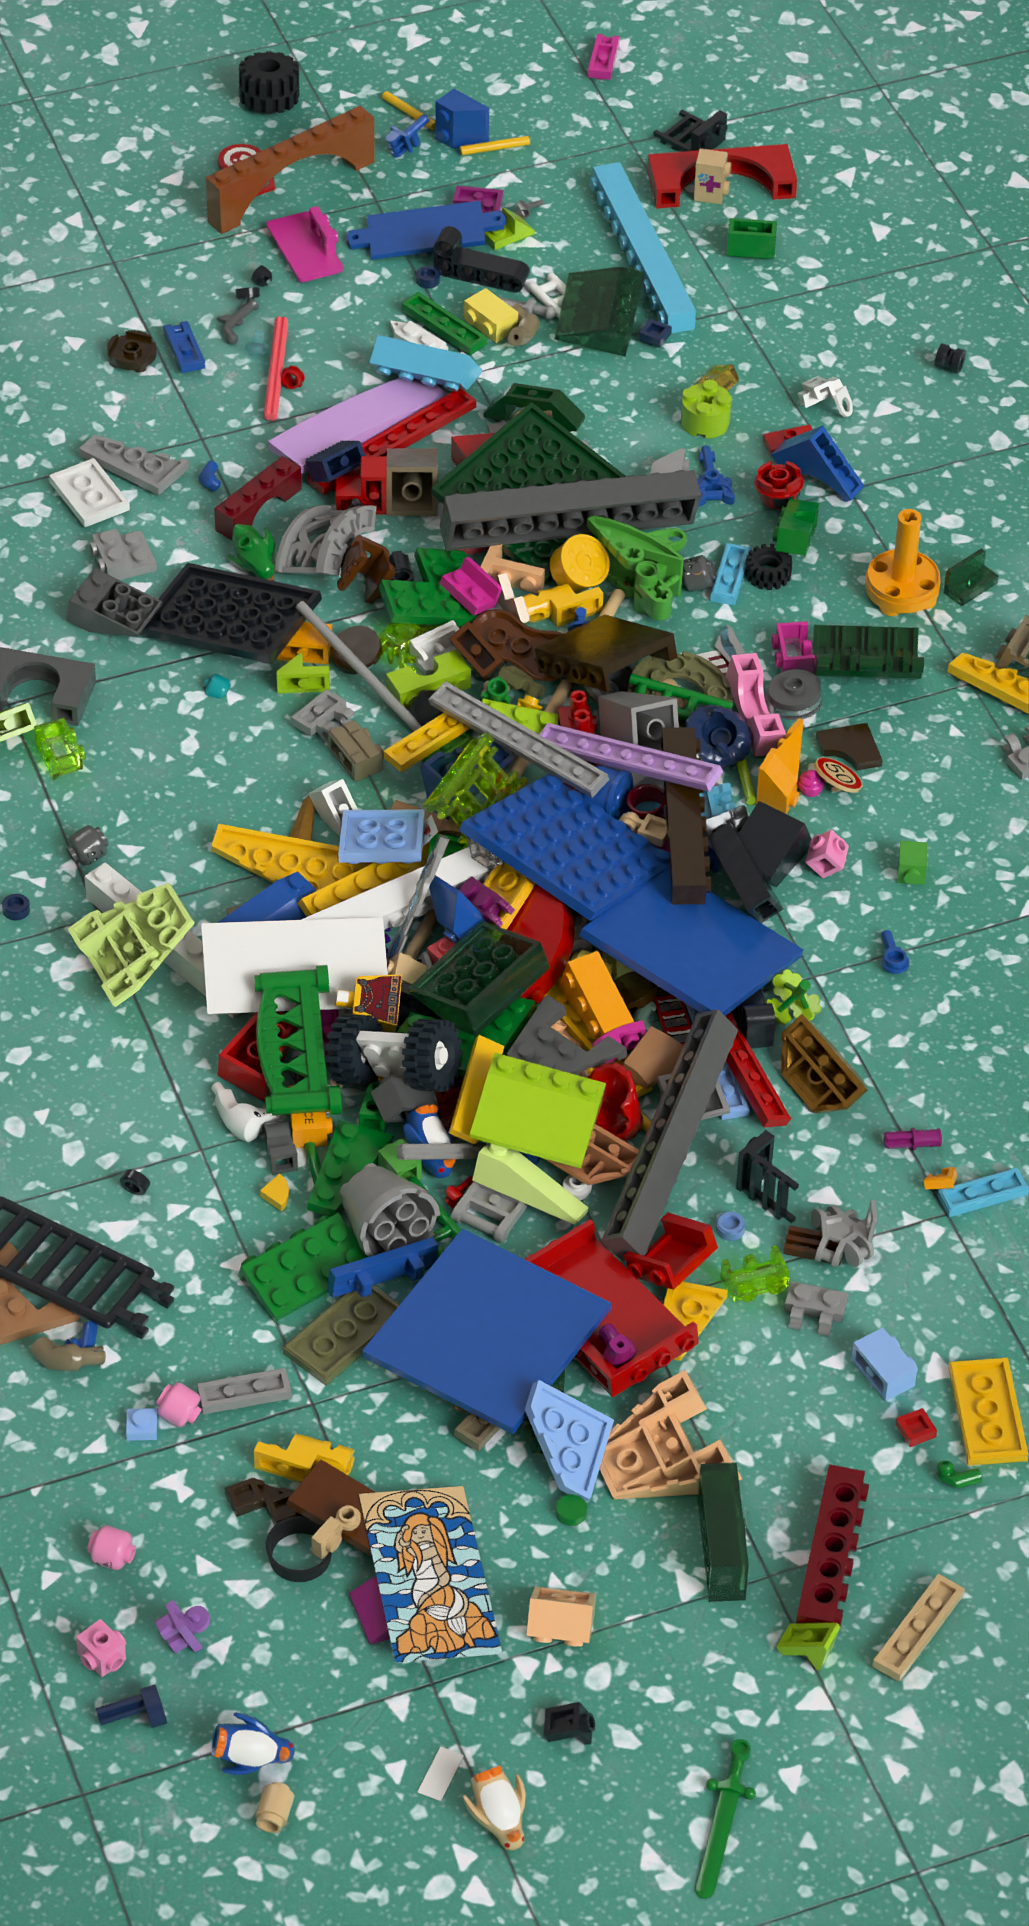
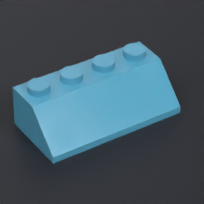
M381 335L377 336L369 362L378 374L390 376L391 373L397 374L399 378L406 381H413V378L419 379L421 383L428 386L441 384L444 385L445 389L455 392L458 389L468 390L482 372V369L469 355Z

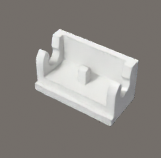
M454 620L410 640V660L425 676L433 673V657L456 650L449 640L459 630Z

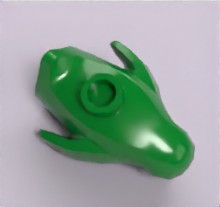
M236 524L233 527L232 541L237 558L228 554L230 561L240 570L253 572L258 578L274 580L275 568L272 558L275 551V541L267 527L264 528V538L253 526Z

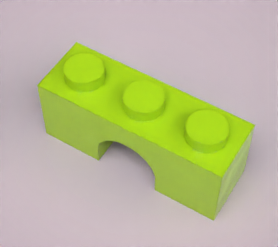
M457 649L433 657V674L419 675L413 671L410 665L386 673V688L407 710L410 709L420 691L437 690L445 681L462 691L471 688V668Z

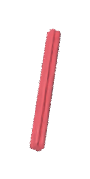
M278 316L274 324L264 407V418L267 421H275L278 416L281 376L288 331V319L285 316L282 318Z

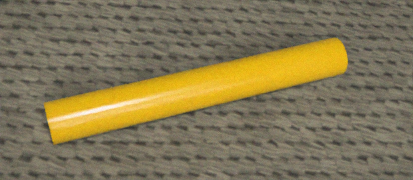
M385 91L383 93V100L415 120L423 115L422 112L390 92ZM428 117L430 121L425 126L435 130V121Z
M529 136L464 145L460 146V154L462 156L530 145Z

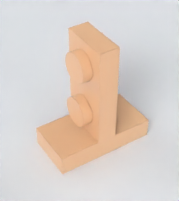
M502 545L490 546L480 567L491 577L506 573L513 588L533 593L544 589L545 569L502 559Z

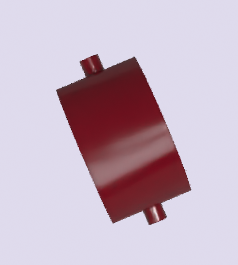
M642 784L629 792L627 796L628 812L636 813L641 820H644L647 814L666 820L663 788L654 784ZM647 801L661 804L652 811L645 812L635 809L638 804Z

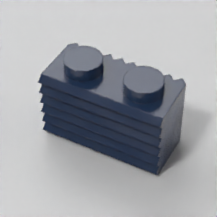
M358 440L340 441V443L333 444L329 448H325V450H321V452L306 458L305 463L313 482L329 483L360 467L361 456H365L361 442Z

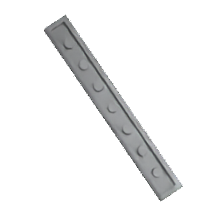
M446 681L429 698V703L433 707L549 774L558 777L563 782L591 798L609 781L607 773Z

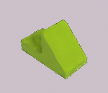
M504 207L502 208V213L506 218L504 229L484 232L485 241L494 250L535 234V230L522 217Z
M299 653L277 670V693L324 692L326 689L330 691L329 666L303 667L302 653Z
M838 1623L789 1624L776 1648L782 1655H806L816 1670L820 1671L834 1646L840 1626Z

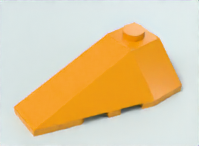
M797 719L787 731L785 739L781 738L778 741L777 749L772 748L761 764L758 772L756 804L758 801H761L785 814L788 813L791 807L796 806L800 795L797 792L803 719Z

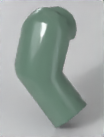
M653 1001L641 1009L637 1010L635 1008L632 1017L634 1022L643 1020L646 1028L645 1034L652 1026L648 1020L649 1016H652L654 1014L653 1011H656V1004Z

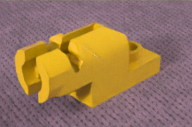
M566 583L547 590L537 591V596L532 593L522 596L530 617V621L525 623H534L550 617L555 626L559 627L574 622L576 609L579 607L585 608V617L600 613L603 610V592L599 587L575 594Z
M295 1434L287 1450L281 1449L274 1444H265L258 1441L254 1449V1468L301 1483L316 1464L323 1460L349 1476L354 1464L355 1457H353L355 1451L343 1445H338L331 1450V1442Z

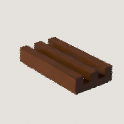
M790 1225L783 1254L815 1260V1255L822 1239L821 1231ZM829 1240L826 1249L835 1252L838 1243Z

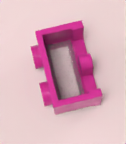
M808 621L777 623L776 634H772L771 643L772 649L778 650L775 653L776 668H781L782 672L801 669L814 674L815 655L811 654V640H807Z

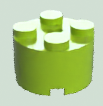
M705 380L703 383L686 388L683 391L681 425L683 429L697 437V434L705 435V438H715L723 435L728 430L731 419L732 397L725 388L719 386L715 380Z

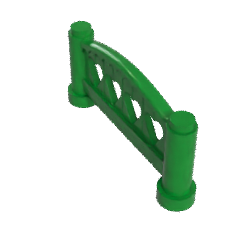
M316 965V969L263 972L260 975H254L255 992H261L262 994L256 1024L257 1051L265 1081L271 1092V1096H265L266 1114L286 1115L328 1111L330 1115L342 1114L340 1086L327 1085L318 994L329 993L328 966ZM278 997H283L298 1004V1006L284 1015H279L275 1012L278 1005L274 1000ZM285 1021L300 1028V1030L286 1039H281L278 1037L280 1029L277 1027V1023ZM287 1045L303 1054L289 1063H282L280 1061L282 1053L279 1051V1048ZM284 1070H291L306 1078L293 1087L286 1088L282 1085L285 1078L281 1073Z

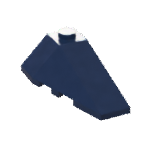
M492 740L476 743L467 749L459 747L450 753L445 754L442 751L434 754L420 767L428 803L439 814L449 820L502 772L516 756L510 750Z

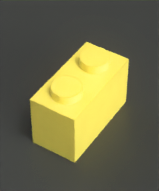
M486 288L464 300V320L495 343L508 337L512 328L518 326V312Z

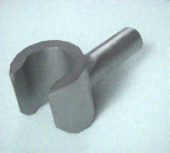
M540 199L526 204L520 200L517 203L519 210H516L515 213L523 219H527L531 214V210L543 205L544 201Z

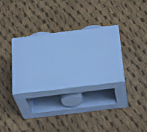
M884 1328L853 1342L851 1360L885 1402L915 1387L918 1371L915 1361L905 1355L900 1349L896 1338L890 1336Z

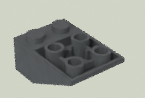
M94 568L69 600L66 621L88 632L138 637L160 608L163 601Z

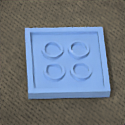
M425 809L343 810L338 852L339 862H347L349 864L360 862H375L377 864L387 862H402L406 864L421 862Z

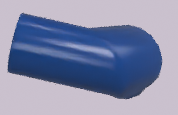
M208 461L199 475V482L205 488L215 492L221 486V481L215 475L218 465L214 461Z
M90 1321L85 1322L81 1338L77 1340L72 1337L71 1341L67 1339L64 1345L75 1343L80 1348L95 1347L98 1325Z

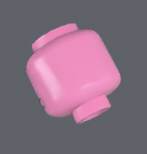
M180 1382L175 1383L173 1386L168 1384L155 1403L159 1406L158 1414L176 1427L184 1426L187 1421L193 1424L202 1411L198 1407L200 1395Z
M105 1525L100 1530L93 1532L87 1551L91 1554L92 1561L95 1564L113 1570H120L126 1563L130 1564L132 1562L136 1546L132 1545V1536L129 1532Z

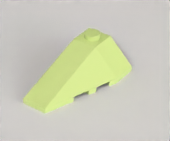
M487 1143L479 1151L472 1181L574 1225L588 1212L589 1207L518 1151Z

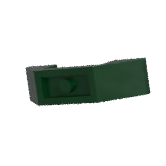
M513 383L497 396L483 413L484 418L494 419L495 421H507L516 407L523 408L532 402L543 411H552V418L569 432H577L585 420V414L561 390Z

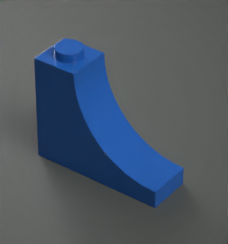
M824 426L784 440L771 454L777 464L785 465V461L796 464L800 468L801 473L823 481L836 491L844 502L851 501L864 487V484Z

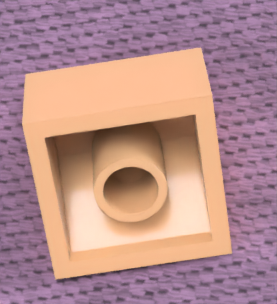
M535 1587L530 1598L526 1636H534V1641L550 1643L552 1639L565 1640L564 1644L569 1646H583V1642L589 1643L597 1594Z

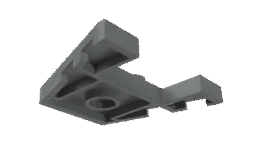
M547 995L507 1053V1056L580 1076V1072L592 1067L601 1066L613 1058H617V1060L625 1058L627 1056V1048L610 1036H607L592 1049L585 1051L551 1028L552 1025L566 1015V1007Z

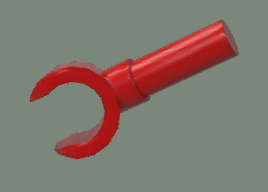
M469 1176L457 1187L451 1185L447 1188L446 1194L448 1196L445 1197V1202L451 1208H455L463 1197V1191L474 1182L472 1181V1176Z

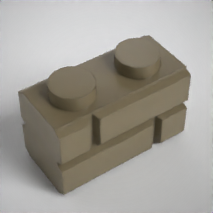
M353 720L344 724L343 727L338 726L328 732V748L356 782L367 778L368 775L372 776L381 772L384 759L383 749L379 744L375 745L371 741L370 733L365 727L361 728Z

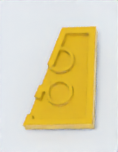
M682 1282L674 1290L667 1289L664 1306L684 1326L694 1321L697 1324L699 1337L726 1300L728 1290ZM684 1352L683 1354H681L673 1360L681 1361L687 1352Z

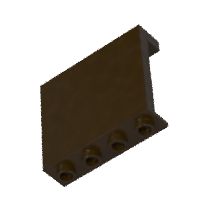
M602 615L535 647L536 665L540 673L605 692L610 691L607 675L648 655L667 661L678 658L674 633L609 615Z

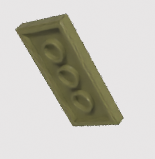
M372 1285V1294L361 1297L356 1291L344 1294L284 1345L283 1354L327 1386L363 1355L362 1350L399 1307L400 1303L375 1285Z

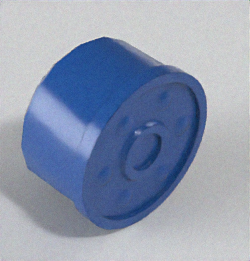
M600 765L596 768L607 773L609 781L593 798L582 792L581 794L584 799L602 807L607 814L619 820L628 811L627 796L633 789V775L629 771H620Z

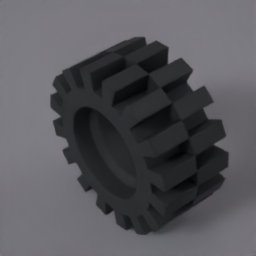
M761 544V548L755 546L754 551L750 550L746 557L745 576H747L748 582L752 581L751 585L754 587L759 584V589L762 590L764 586L768 587L767 590H772L773 586H775L776 590L780 589L781 585L786 586L787 581L789 582L791 579L792 556L789 553L776 551L775 544H770V547H766V544ZM762 566H773L776 568H765Z

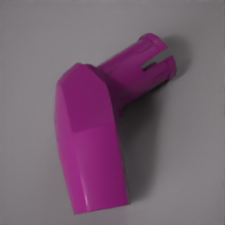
M606 1324L599 1330L598 1337L607 1346L603 1356L608 1362L620 1366L626 1364L635 1356L637 1350L633 1341L619 1334L613 1324Z

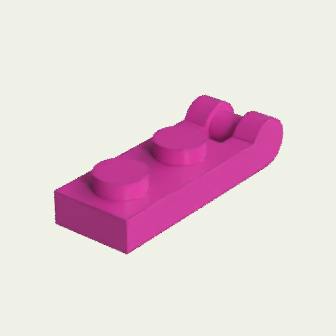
M597 34L588 69V77L611 80L620 46V36L613 35L612 38L605 37L604 34Z

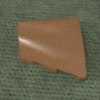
M651 1026L625 1060L623 1066H625L626 1070L632 1072L635 1084L648 1089L657 1084L658 1076L673 1072L683 1045Z

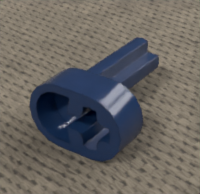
M156 1685L141 1688V1694L95 1708L100 1725L102 1726L143 1712L147 1713L151 1728L167 1724Z

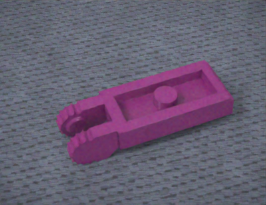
M472 876L459 890L478 909L488 923L491 922L498 928L503 925L501 918L497 915L498 912L502 909L504 912L512 915L515 911L499 894Z

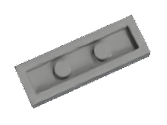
M286 1368L197 1383L203 1415L292 1399V1391Z

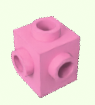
M832 829L823 834H817L809 843L805 863L824 879L844 868L849 845Z
M101 1619L76 1636L77 1651L82 1663L88 1670H94L101 1677H104L109 1672L118 1670L126 1660V1641L119 1631H112Z

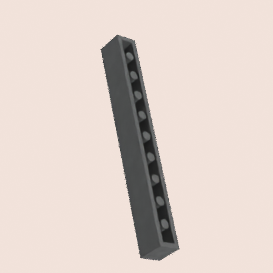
M719 1009L697 1013L601 1241L622 1262L625 1261L624 1254L627 1251L643 1256L647 1253L650 1241L658 1227L660 1217L668 1203V1198L677 1181L683 1162L687 1157V1152L692 1140L696 1136L697 1128L702 1116L705 1114L707 1104L715 1090L720 1073L724 1068V1063L734 1044L738 1029Z

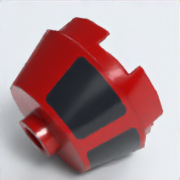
M772 461L758 469V475L755 477L754 484L762 503L769 508L780 510L782 506L787 507L790 498L798 499L804 485V479L800 468L796 464L785 461V465H772Z

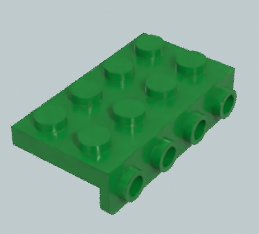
M337 1213L331 1217L328 1215L321 1217L314 1223L313 1227L306 1231L304 1228L297 1230L290 1236L289 1240L282 1244L276 1242L270 1245L265 1250V1253L258 1257L252 1255L246 1258L241 1263L238 1277L241 1281H247L272 1320L276 1322L329 1293L327 1286L330 1269L367 1258V1256L361 1250L356 1237L341 1215Z

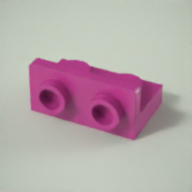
M470 557L464 558L460 569L443 575L439 583L473 615L494 608L502 591V586Z

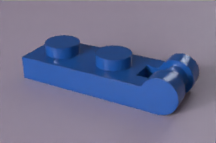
M188 321L180 322L176 326L171 324L164 325L165 339L168 340L181 373L205 369L204 357Z

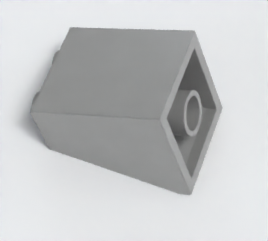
M623 691L598 696L600 732L603 737L661 751L662 728H679L677 698Z

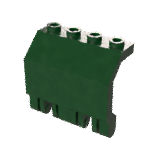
M814 625V675L817 677L921 679L924 672V657H918L919 628Z

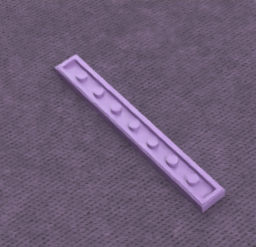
M547 723L539 734L582 760L710 792L723 773L720 765Z

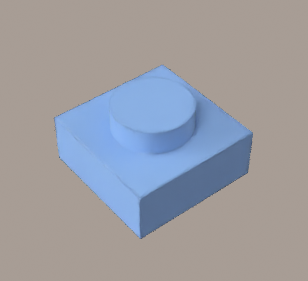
M157 1408L127 1409V1441L157 1440Z

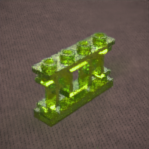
M486 732L468 743L423 804V807L429 814L437 810L439 812L437 817L440 820L450 816L461 827L463 821L521 790L528 780L525 776L518 779L516 777L518 775L516 770L506 774L492 758L498 750L495 746L490 747L494 739ZM473 783L487 798L483 805L469 791ZM453 796L456 798L455 800L449 802ZM464 833L458 839L461 844L466 843L462 850L477 844V842Z

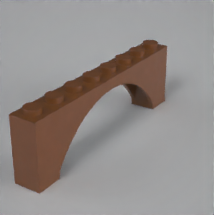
M358 106L207 176L208 223L220 234L240 226L241 219L247 208L269 180L290 164L305 157L318 154L337 155L342 157V160L355 171L374 163V117L362 106Z

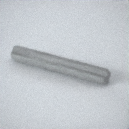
M487 1143L399 1144L397 1146V1157L400 1160L477 1159L479 1151Z

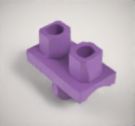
M174 1600L165 1604L169 1613L157 1619L155 1623L164 1640L168 1641L174 1653L188 1646L195 1653L203 1649L193 1633H200L207 1629L211 1620L209 1612L202 1606H194L184 1614Z

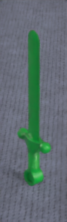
M738 1739L732 1744V1761L727 1779L717 1782L716 1779L710 1778L706 1782L708 1790L715 1791L717 1789L720 1791L695 1887L696 1894L702 1899L710 1898L715 1892L739 1796H743L748 1800H752L756 1796L754 1788H744L739 1783L744 1762L750 1757L751 1746L744 1739Z

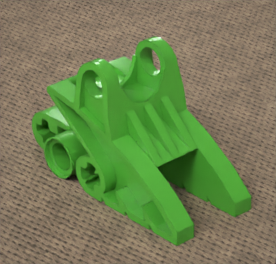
M594 515L587 518V527L598 537L609 556L610 568L606 579L616 589L622 590L625 593V597L633 598V608L637 612L648 614L655 620L662 621L668 619L671 615L673 595L677 597L681 595L684 557L678 552L686 545V533L677 528L645 533L630 525ZM677 536L681 540L672 542L668 538Z

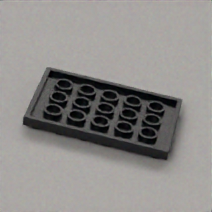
M187 563L159 597V600L163 601L162 605L139 635L273 664L306 621V618L296 609L297 604L304 601L314 610L322 600V596L318 590Z

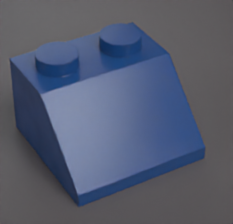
M452 89L435 101V139L453 149H458L464 145L489 142V107L456 89Z

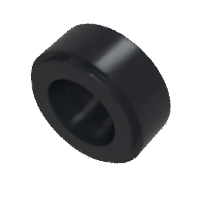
M259 287L235 289L238 300L260 297Z
M132 1169L125 1170L120 1179L122 1187L134 1195H144L150 1186V1181L145 1175Z

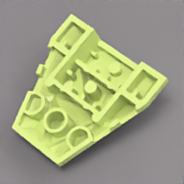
M166 883L137 894L135 901L124 904L122 901L114 903V909L103 913L99 910L90 912L69 927L68 931L78 948L89 958L103 982L101 986L112 1005L117 1007L139 991L195 922L172 885Z

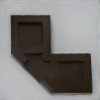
M250 1478L225 1487V1495L236 1517L263 1507L266 1508L274 1526L286 1518L303 1516L286 1506L288 1498L294 1492L293 1490L284 1487L279 1489L267 1485L264 1481L256 1478Z

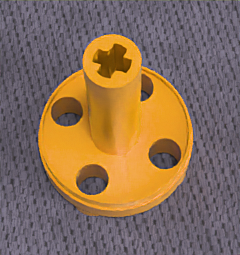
M905 509L898 514L895 549L877 555L869 564L866 572V593L871 601L879 606L880 611L887 616H896L900 613H914L933 608L939 595V569L932 559L918 552L922 517L918 511L913 509Z

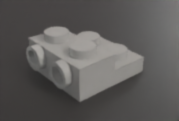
M117 529L92 535V542H89V548L92 557H97L98 570L118 580L157 571V562L141 530L119 535Z

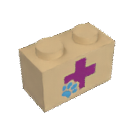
M699 150L696 161L694 201L722 204L724 195L729 194L730 181H726V177L730 176L731 162H727L728 152Z

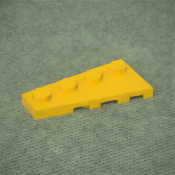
M963 652L949 663L948 673L1029 714V679L1017 675L1018 670L1009 667L1007 669L995 668V663Z

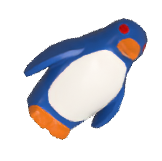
M436 1105L421 1106L406 1116L404 1133L408 1144H452L453 1135L449 1133L450 1127L438 1117V1107ZM422 1159V1165L435 1177L446 1178L453 1171L456 1159Z
M235 1712L233 1715L246 1724H218L213 1731L212 1755L237 1765L222 1768V1771L228 1774L246 1775L268 1764L288 1763L295 1754V1747L291 1741L275 1735L259 1719L244 1713Z

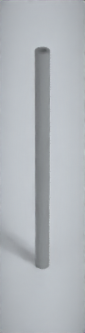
M304 601L298 603L296 609L414 732L421 726L414 716Z

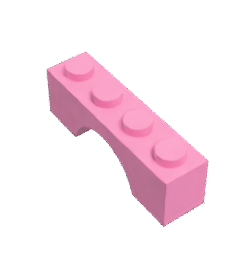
M757 653L732 655L726 672V678L731 686L730 690L739 715L746 720L747 725L751 728V734L753 735L751 749L754 757L765 756L772 748L777 749L778 741L781 738H785L786 733L779 714H770L766 706L763 691L764 672Z

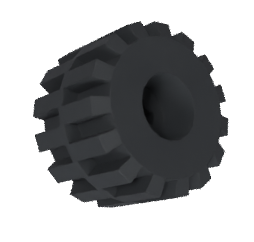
M266 51L265 53L257 52L253 56L248 55L245 57V60L239 64V97L241 104H245V108L248 110L253 109L256 113L263 112L266 114L283 113L284 110L294 108V105L299 102V64L297 61H294V58L291 56H285L284 53H273L272 51Z

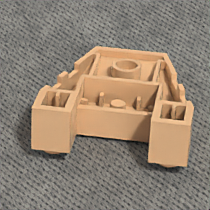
M686 1370L658 1384L652 1390L653 1394L642 1405L638 1403L631 1410L633 1414L621 1425L617 1424L611 1429L600 1465L601 1474L615 1500L712 1494L742 1479L721 1439L697 1452L694 1451L681 1423L707 1408Z

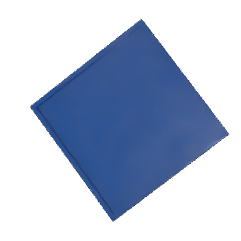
M669 867L583 927L579 935L696 1011L702 1013L719 1009L724 1016L770 982L776 974H780L800 959L804 951L799 946L712 892L706 893L705 904H672Z
M462 1229L362 1350V1354L369 1361L513 1435L527 1418L525 1407L532 1384L540 1380L552 1386L611 1311L612 1304Z

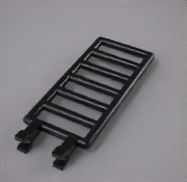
M0 1196V1211L3 1209L16 1215L0 1233V1251L26 1221L40 1227L6 1267L0 1264L1 1278L103 1328H111L114 1323L124 1326L140 1339H143L149 1332V1328L144 1326L149 1321V1316L127 1310L135 1298L142 1292L154 1298L158 1304L167 1309L174 1302V1297L170 1296L174 1291V1285L167 1282L159 1283L153 1280L155 1272L152 1268ZM51 1233L65 1239L31 1279L17 1273ZM75 1245L90 1251L56 1291L42 1285ZM100 1257L114 1263L81 1303L67 1297ZM125 1269L139 1275L107 1315L92 1309Z

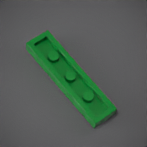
M417 292L401 302L402 311L471 356L487 345V336L422 293Z

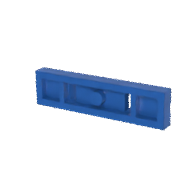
M431 1237L332 1268L329 1272L327 1291L332 1298L356 1291L361 1297L372 1294V1285L403 1275H408L413 1281L422 1279L424 1269L431 1267L436 1261L439 1244Z

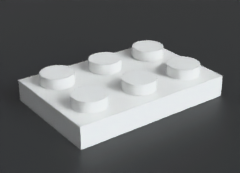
M94 458L49 475L50 484L84 527L130 510L129 501Z

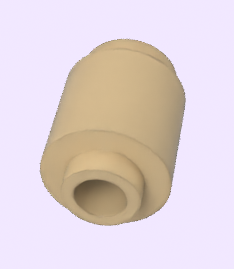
M273 1782L263 1788L255 1817L257 1819V1827L265 1832L278 1833L287 1823L294 1794L286 1784Z

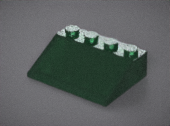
M620 266L569 273L554 340L626 356L644 272Z
M481 921L407 989L411 995L441 1018L453 1022L455 1028L477 1036L549 970L550 966L541 942Z

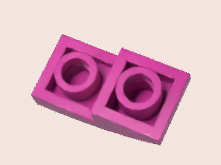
M643 1020L623 1025L604 1034L592 1044V1048L604 1038L610 1036L626 1047L627 1050H633L645 1035L646 1028ZM613 1058V1059H611V1060H609V1061H606L605 1063H611V1062H613V1061H618V1060H617V1058Z

